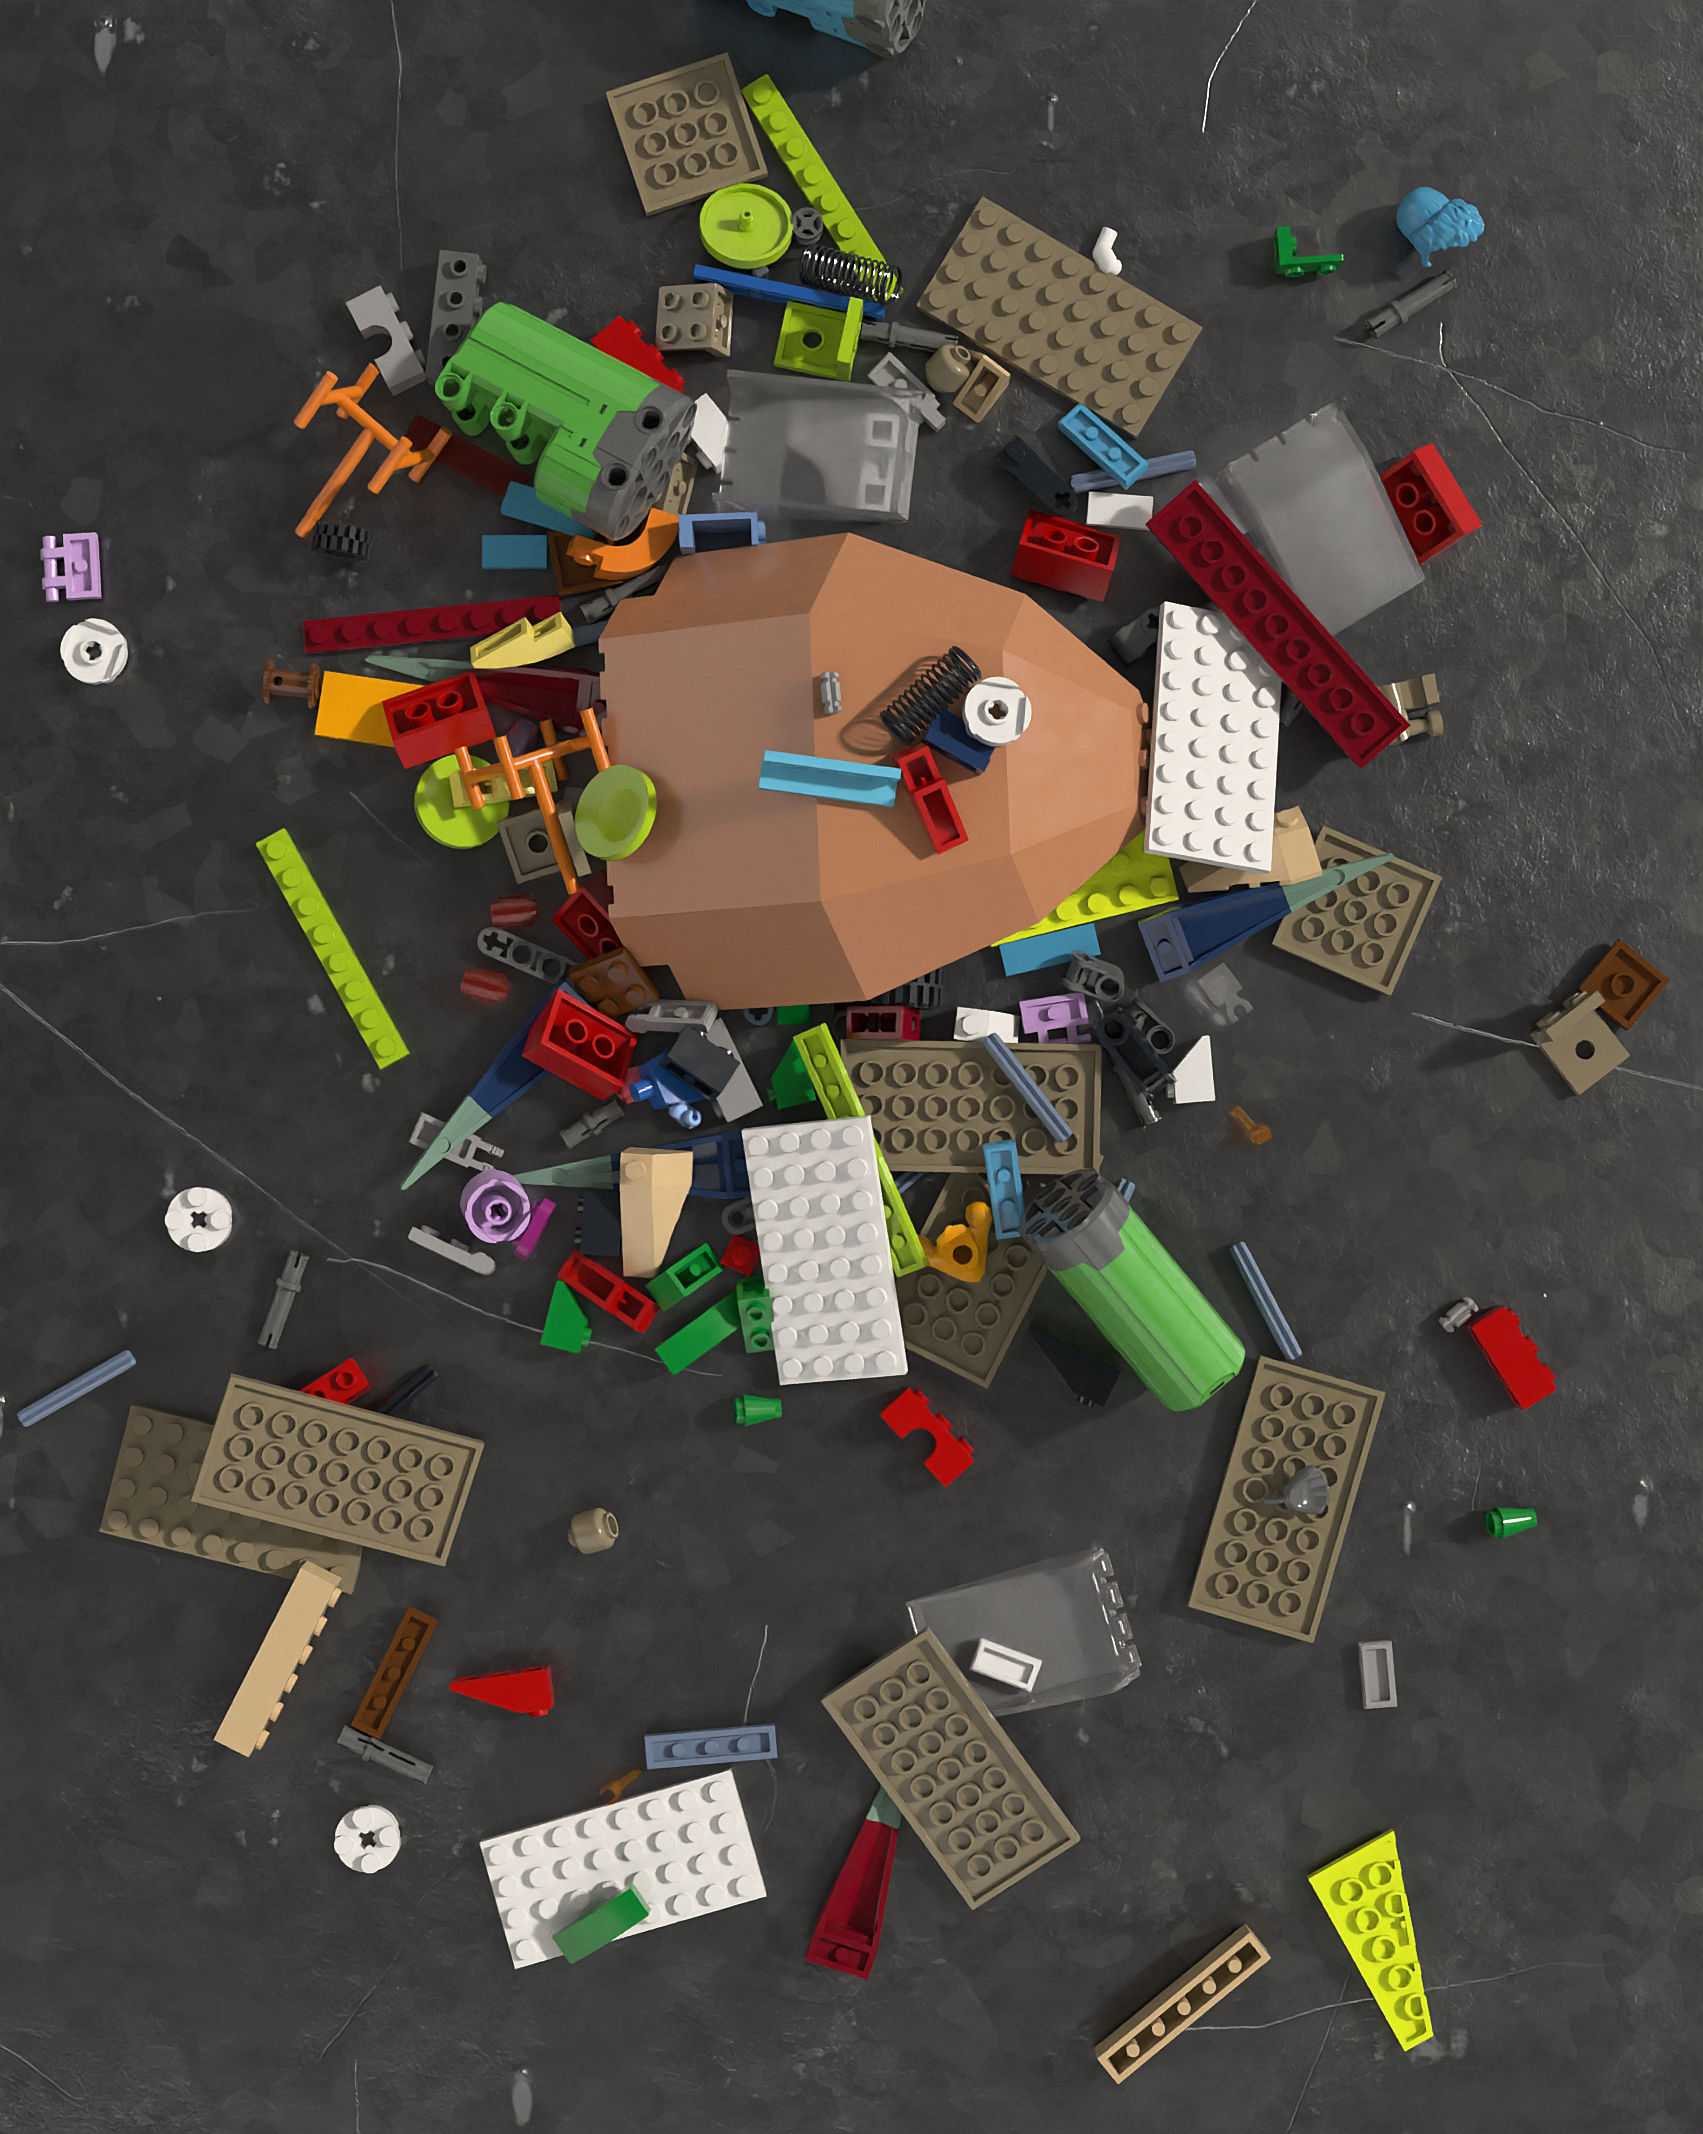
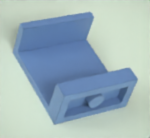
M757 512L679 515V539L682 555L696 553L695 534L751 531L752 546L766 544L764 521H758Z

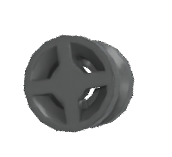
M809 207L801 208L795 212L791 221L793 225L792 236L795 241L803 246L818 243L824 231L823 219L820 213L814 208Z

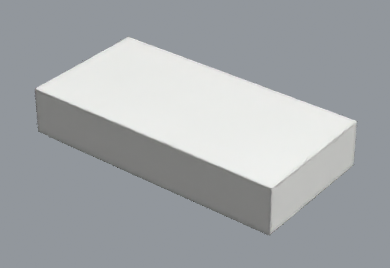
M1089 492L1086 526L1150 531L1145 524L1152 518L1153 497Z
M980 1637L969 1669L1031 1692L1042 1660Z

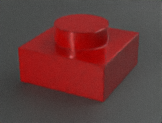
M734 1234L720 1263L750 1277L760 1256L759 1245Z

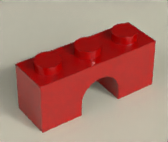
M907 1387L879 1412L880 1416L901 1439L917 1428L926 1429L935 1437L934 1450L923 1460V1463L946 1488L974 1462V1458L970 1455L974 1452V1449L962 1436L956 1440L948 1431L953 1426L940 1412L935 1416L927 1408L930 1401L919 1388L912 1391Z

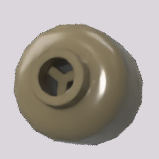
M942 345L925 365L926 379L930 386L941 393L956 392L973 372L971 355L968 350L960 345Z
M594 1508L576 1514L571 1520V1528L568 1529L567 1534L569 1542L573 1547H577L583 1554H592L612 1547L619 1531L616 1519L612 1513H607L603 1508Z

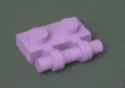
M95 532L63 534L64 547L57 548L55 536H44L40 558L44 561L45 578H42V589L46 590V602H59V589L66 588V598L69 601L102 599L98 534ZM64 559L65 576H58L57 561Z
M1077 992L1019 1002L1024 1034L1037 1032L1038 1042L1033 1043L1092 1044L1090 1033L1077 1035L1076 1029L1078 1025L1088 1024L1084 993ZM1066 1028L1067 1037L1048 1039L1047 1030Z

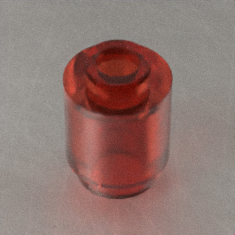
M528 893L498 897L497 901H491L493 926H501L502 929L533 926L534 919L539 918L537 899L531 900Z
M475 967L474 970L467 968L462 979L460 992L466 994L469 999L498 1006L501 1000H507L511 983L506 981V974Z

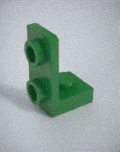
M1279 226L1274 232L1273 243L1276 274L1285 273V277H1299L1304 275V272L1317 271L1318 275H1329L1340 269L1344 262L1343 254L1292 258V256L1297 255L1296 236H1291L1290 226Z
M758 1275L736 1279L737 1302L746 1352L754 1353L775 1350L771 1328L774 1318L769 1289L765 1288L764 1276Z

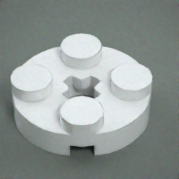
M95 618L87 619L85 622H81L77 626L74 625L68 629L62 639L60 648L61 657L69 673L76 679L93 685L111 683L123 670L128 656L127 641L119 630L107 621ZM96 643H99V649L102 651L101 656L96 657L95 660H90V654L86 652L87 648L94 647Z
M990 677L975 685L965 697L962 706V717L966 725L967 734L971 738L977 739L979 742L989 746L997 747L1014 743L1028 727L1032 713L1030 701L1018 689L1020 686L1014 681L1003 677ZM994 704L1000 705V710L1005 712V716H1000L998 720L994 719L988 712V709H992Z
M196 1187L182 1191L172 1200L165 1216V1224L168 1227L171 1238L180 1247L193 1252L212 1250L220 1246L228 1238L232 1228V1210L227 1199L213 1189ZM204 1211L207 1215L204 1219L207 1225L204 1228L200 1225L194 1227L192 1224L194 1221L193 1213L200 1214Z
M368 1805L354 1808L342 1818L337 1826L334 1849L340 1859L351 1869L359 1872L374 1873L386 1867L399 1851L401 1837L398 1822L391 1812L381 1806ZM369 1831H372L375 1834L373 1840L376 1844L374 1846L369 1844L366 1847L361 1843L362 1838L359 1835L361 1832L367 1834Z

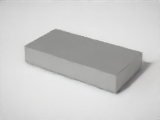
M1392 1641L1357 1642L1363 1708L1397 1707Z

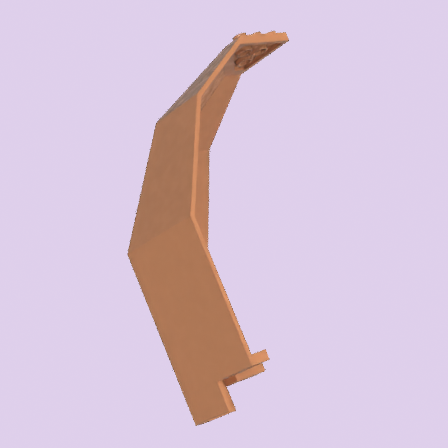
M848 532L675 556L655 595L621 599L598 639L599 653L605 654V671L600 672L601 700H606L607 718H601L602 740L604 746L608 747L610 765H628L646 774L654 785L657 797L655 820L644 842L629 856L616 861H607V885L613 886L614 904H608L609 920L622 945L627 948L640 966L669 965L686 1000L714 1001L718 1010L870 1000L1039 923L1146 827L1152 725L1149 720L1148 705L1143 703L1139 690L1026 594ZM952 646H957L968 654L980 669L982 679L976 681V684L970 683V689L963 687L965 695L958 692L959 700L953 698L954 705L947 703V711L963 719L962 706L965 697L975 685L990 677H1003L1014 681L1020 686L1018 689L1023 692L1025 697H1028L1031 704V720L1026 730L1014 743L995 747L989 758L990 762L980 776L930 749L939 774L946 782L969 841L939 855L927 836L901 779L897 782L893 808L758 789L761 759L765 750L896 768L891 755L921 742L930 725L923 722L926 726V731L921 730L917 726L920 736L913 733L915 740L910 745H905L884 725L880 718V712L887 710L888 705H893V700H898L899 695H904L905 689L910 690V684L915 685L916 679L921 680V674H926L927 669H932V664H937L938 659H943L944 653L949 654L948 650ZM946 656V660L955 666L951 659ZM960 657L964 664L972 671L968 664ZM940 661L941 666L948 670L945 663ZM935 666L936 672L943 676L940 669ZM824 672H837L839 674L836 680L840 683L841 701L839 706H842V710L836 714H825L823 712L825 704H822L820 685L823 683V680H820V675ZM929 672L930 676L938 682L935 675ZM923 677L924 681L928 683L932 688H934L931 685L930 681L926 677ZM918 682L919 687L927 692L923 684ZM912 687L914 693L922 698L918 690ZM907 692V696L917 704L913 696ZM901 697L902 702L912 710L906 699ZM896 703L897 708L906 714L901 705ZM994 704L992 709H988L989 714L996 720L1000 716H1005V712L1000 710V705ZM890 708L892 714L900 719L896 711Z

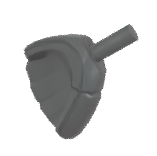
M1310 1465L1300 1469L1290 1477L1283 1490V1495L1264 1497L1265 1505L1285 1503L1287 1508L1296 1512L1321 1514L1328 1504L1329 1487L1325 1476L1315 1466Z

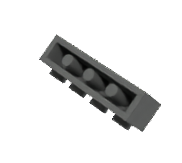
M440 250L425 373V378L429 385L435 386L447 362L456 353L473 327L476 316H481L483 299L478 296L479 285L485 284L486 265H482L479 254Z

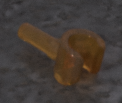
M1239 1105L1233 1109L1235 1114L1246 1125L1254 1143L1262 1144L1271 1140L1272 1134L1266 1123L1255 1126L1254 1122Z
M637 1766L617 1782L609 1781L603 1786L599 1795L607 1789L615 1793V1797L610 1799L607 1805L616 1803L621 1796L622 1789L642 1773L641 1769Z

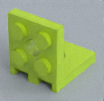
M850 297L847 313L787 301L774 366L850 382L858 338L863 323V299ZM811 332L817 333L822 339L821 344L816 348L807 347L803 343V338L806 334Z

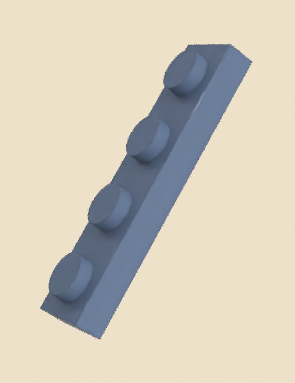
M775 1723L645 1734L644 1736L647 1769L778 1757Z

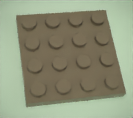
M728 52L606 92L647 217L711 196L723 188L742 183H751L768 177V171Z
M1326 826L1321 827L1314 843L1321 869L1386 854V852ZM1394 856L1390 861L1283 917L1270 945L1384 995L1391 996L1442 877Z

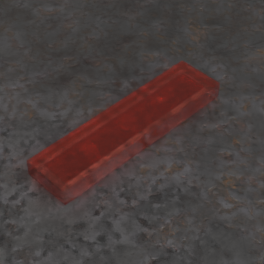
M416 413L404 437L412 442L411 449L415 451L424 450L436 436L441 426ZM452 433V436L434 460L503 499L505 498L510 481L526 485L530 479L528 473Z

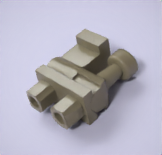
M1434 673L1421 676L1420 678L1377 687L1411 725L1387 747L1398 745L1408 737L1427 732L1432 737L1443 735V719L1438 709L1426 712L1424 719L1408 720L1407 717L1408 711L1433 707L1440 702Z

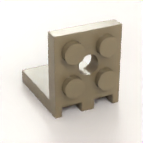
M572 798L555 802L554 805L578 876L590 874L592 858L578 842L575 832V810ZM540 807L497 821L517 884L560 871ZM540 834L547 839L548 845L544 850L536 851L530 847L529 839L533 835Z
M1585 990L1581 993L1576 992L1562 1003L1564 1009L1558 1010L1555 1013L1550 1012L1536 1023L1539 1028L1529 1034L1576 1095L1582 1094L1630 1057L1627 1050L1595 1011L1597 1007L1605 1002L1598 991L1586 993ZM1580 1041H1586L1591 1045L1592 1053L1587 1059H1581L1576 1054L1575 1048Z

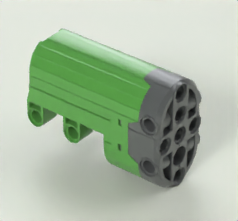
M503 302L489 307L481 314L456 353L449 359L435 383L437 396L443 405L452 411L454 421L466 435L474 436L480 434L486 428L489 421H491L499 436L506 440V446L514 459L524 465L535 462L540 456L542 449H544L534 479L537 499L612 541H618L631 534L647 516L654 500L657 499L658 495L666 487L672 470L681 460L689 441L697 411V403L693 402L690 397L517 306L508 305ZM459 388L455 396L447 397L452 389ZM475 412L472 419L463 421L467 413ZM504 420L512 423L509 426H502ZM526 440L529 441V444L526 448L521 450L517 449V446L520 442Z
M1091 1167L1067 1173L1046 1184L1038 1191L1023 1212L1017 1232L1093 1320L1096 1327L1132 1367L1145 1386L1166 1408L1173 1411H1187L1202 1406L1207 1399L1234 1376H1237L1245 1357V1348L1242 1342L1110 1181H1107Z

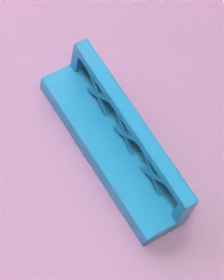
M765 750L761 759L758 789L893 808L897 782L901 777V769Z

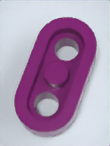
M544 1198L542 1203L537 1200L535 1201L530 1210L531 1222L527 1230L516 1237L511 1245L516 1248L515 1256L524 1261L528 1259L557 1205L556 1203L547 1198Z

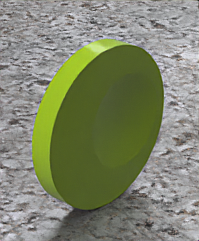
M749 183L734 185L716 191L705 202L700 213V237L707 251L726 265L743 269L763 267L779 259L788 249L793 233V225L791 224L792 213L787 203L777 193L766 187Z
M450 755L433 763L421 776L414 795L415 812L422 828L435 841L456 849L474 848L488 842L499 832L497 821L507 818L509 801L485 804V806L473 809L472 806L454 808L449 776L460 770L456 756ZM469 755L473 769L490 766L483 759Z
M614 765L598 773L589 782L579 799L575 813L576 836L581 847L587 853L602 860L616 861L629 856L640 847L653 826L657 809L656 791L649 777L631 766Z

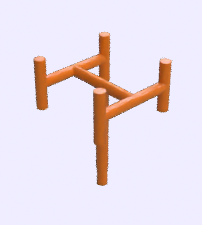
M368 364L354 386L334 390L331 389L337 382L338 377L332 372L327 371L293 421L296 426L305 429L320 406L336 403L339 406L336 411L338 416L345 420L351 416L365 428L295 529V533L302 538H306L315 523L321 518L375 438L391 451L367 485L369 490L378 494L391 474L396 470L414 466L408 476L411 480L418 483L452 436L450 430L441 427L426 449L411 452L409 449L412 446V442L408 438L402 436L398 441L357 404L380 372L379 368L374 364Z
M593 708L580 711L587 733L586 736L558 742L552 720L539 722L546 748L515 758L512 756L506 735L493 739L500 762L474 770L467 747L454 749L473 809L485 806L478 782L505 776L512 801L525 797L517 771L528 767L533 788L568 894L579 892L581 889L541 763L553 760L557 782L570 778L563 756L576 751L591 748L599 772L611 767Z

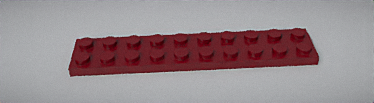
M1196 480L1145 524L1359 770L1411 726Z

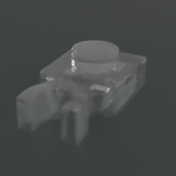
M1224 962L1196 982L1215 1008L1222 1003L1224 1004L1226 1015L1232 1024L1239 1020L1233 1012L1236 1005H1241L1247 1013L1253 1009L1247 1000L1240 998L1236 994L1243 987Z

